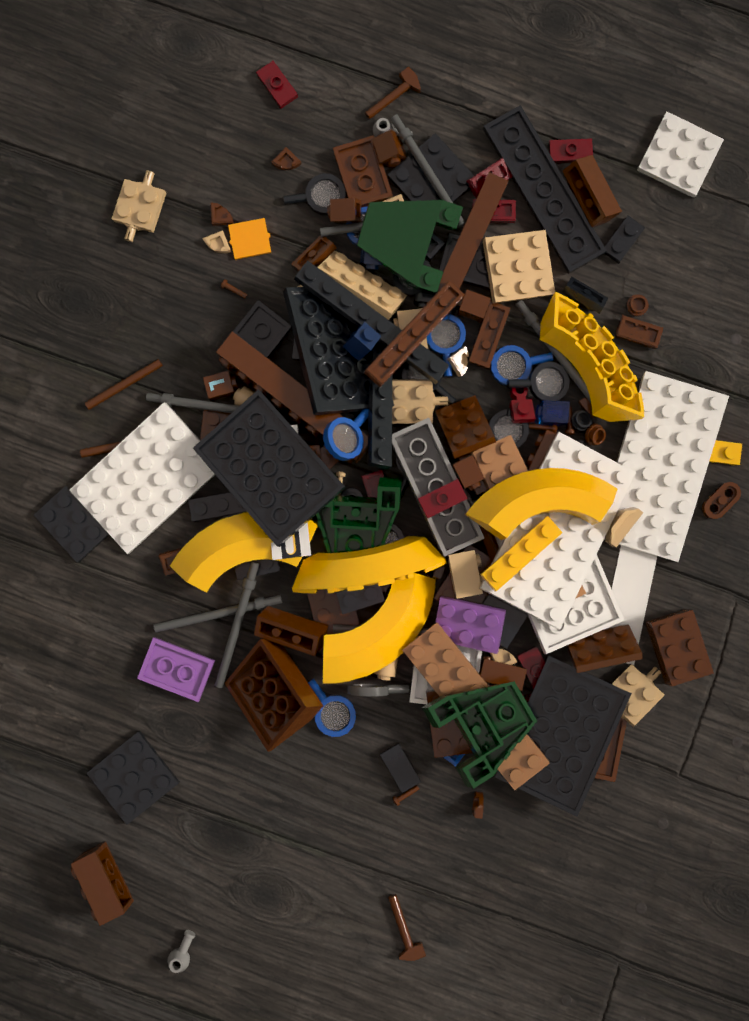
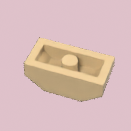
M635 507L618 510L605 536V542L612 547H617L644 512Z

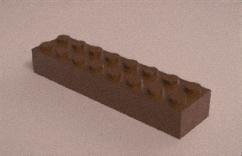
M233 331L216 351L220 357L218 361L221 362L222 366L230 372L234 369L236 371L235 374L245 384L249 385L251 382L254 385L255 391L259 389L265 397L269 396L272 404L280 411L286 409L289 417L297 424L304 423L306 430L317 438L319 435L323 438L326 425L337 418L343 417L339 413L313 415L307 388ZM337 425L333 430L334 443L342 452L350 453L354 447L353 435L345 426ZM362 432L364 439L363 448L359 455L350 460H345L349 464L352 461L357 464L368 450V436L364 432Z

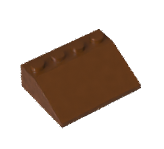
M266 639L258 641L225 682L226 687L268 752L275 749L310 722L323 707V704L283 645Z

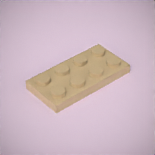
M334 251L317 267L388 320L407 297L397 287L389 285L381 277L373 275L365 270L362 265L354 263L344 254Z

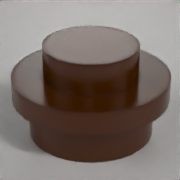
M639 294L631 296L626 304L628 312L633 316L643 315L649 306L647 299Z
M592 424L585 434L586 442L590 445H599L606 437L605 430L599 424Z

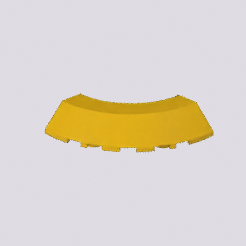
M555 292L540 323V340L561 352L577 369L587 386L593 416L609 422L643 419L644 405L642 393L637 391L635 382L638 379L628 367L630 361L623 349L619 351L612 341L614 339L613 335L605 326L601 328L591 313H584L578 308V303Z
M565 468L535 469L514 475L496 484L485 492L465 515L500 540L508 538L511 532L526 519L544 513L562 512L579 517L594 525L602 521L612 506L618 489L598 477L581 471Z
M242 512L241 514L220 519L198 532L179 551L170 567L187 583L207 593L215 580L230 568L252 560H272L271 543L273 541L248 512ZM311 519L308 521L310 542L318 526V523ZM302 557L278 559L277 561L289 563L297 567Z
M407 536L386 545L364 550L314 554L303 560L292 590L297 593L315 594L317 590L327 589L328 593L345 589L348 591L362 590L364 586L377 583L379 586L395 583L394 580L413 578L414 572L424 570L427 573L447 563L446 559L426 537Z
M413 573V578L394 580L395 583H392L387 599L370 620L344 633L324 635L323 684L344 683L367 677L394 662L403 653V649L417 638L432 607L436 579Z

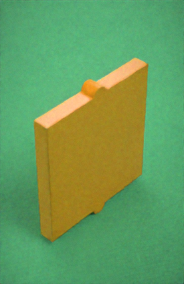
M265 218L228 225L231 238L229 243L232 245L235 260L271 253L270 233L267 232Z

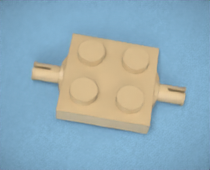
M146 170L143 182L124 179L112 220L128 227L124 238L126 241L133 242L136 231L145 230L154 233L166 192L151 185L155 175L152 171Z
M429 379L392 380V398L394 402L392 407V424H416L427 418H430L431 423H433L435 405L448 406V396L435 397L433 382Z
M631 664L612 683L632 693L621 718L625 719L633 727L664 697V694L653 683L661 674L660 670L654 674L658 669L656 667H653L645 675Z

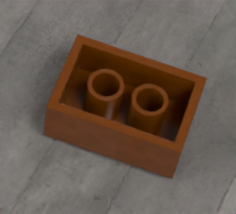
M684 609L645 622L666 685L673 687L714 673L693 610Z
M105 841L81 853L71 863V873L75 880L78 879L81 885L82 897L88 900L91 907V916L95 921H98L99 926L125 914L134 901Z

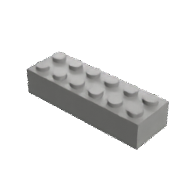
M430 418L392 434V448L441 555L445 557L484 539L479 525L465 515L470 509L467 499L428 519L418 501V498L457 479Z

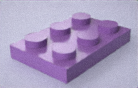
M441 596L436 622L440 624L456 645L498 654L506 610Z
M153 637L137 679L199 702L215 660Z

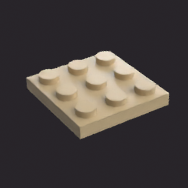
M546 230L485 237L482 239L493 304L552 296L555 293Z

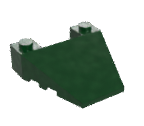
M444 200L369 202L356 246L403 279L409 286L429 293H437L443 271L423 265L434 227L436 225L448 230L457 229L463 207Z
M380 477L377 498L337 495L320 510L316 517L324 537L323 541L327 553L351 552L384 545L400 507L402 479Z
M515 681L443 695L422 707L432 727L440 728L454 719L474 754L455 767L465 785L473 789L493 777L498 767L510 756V752L522 741L537 722Z

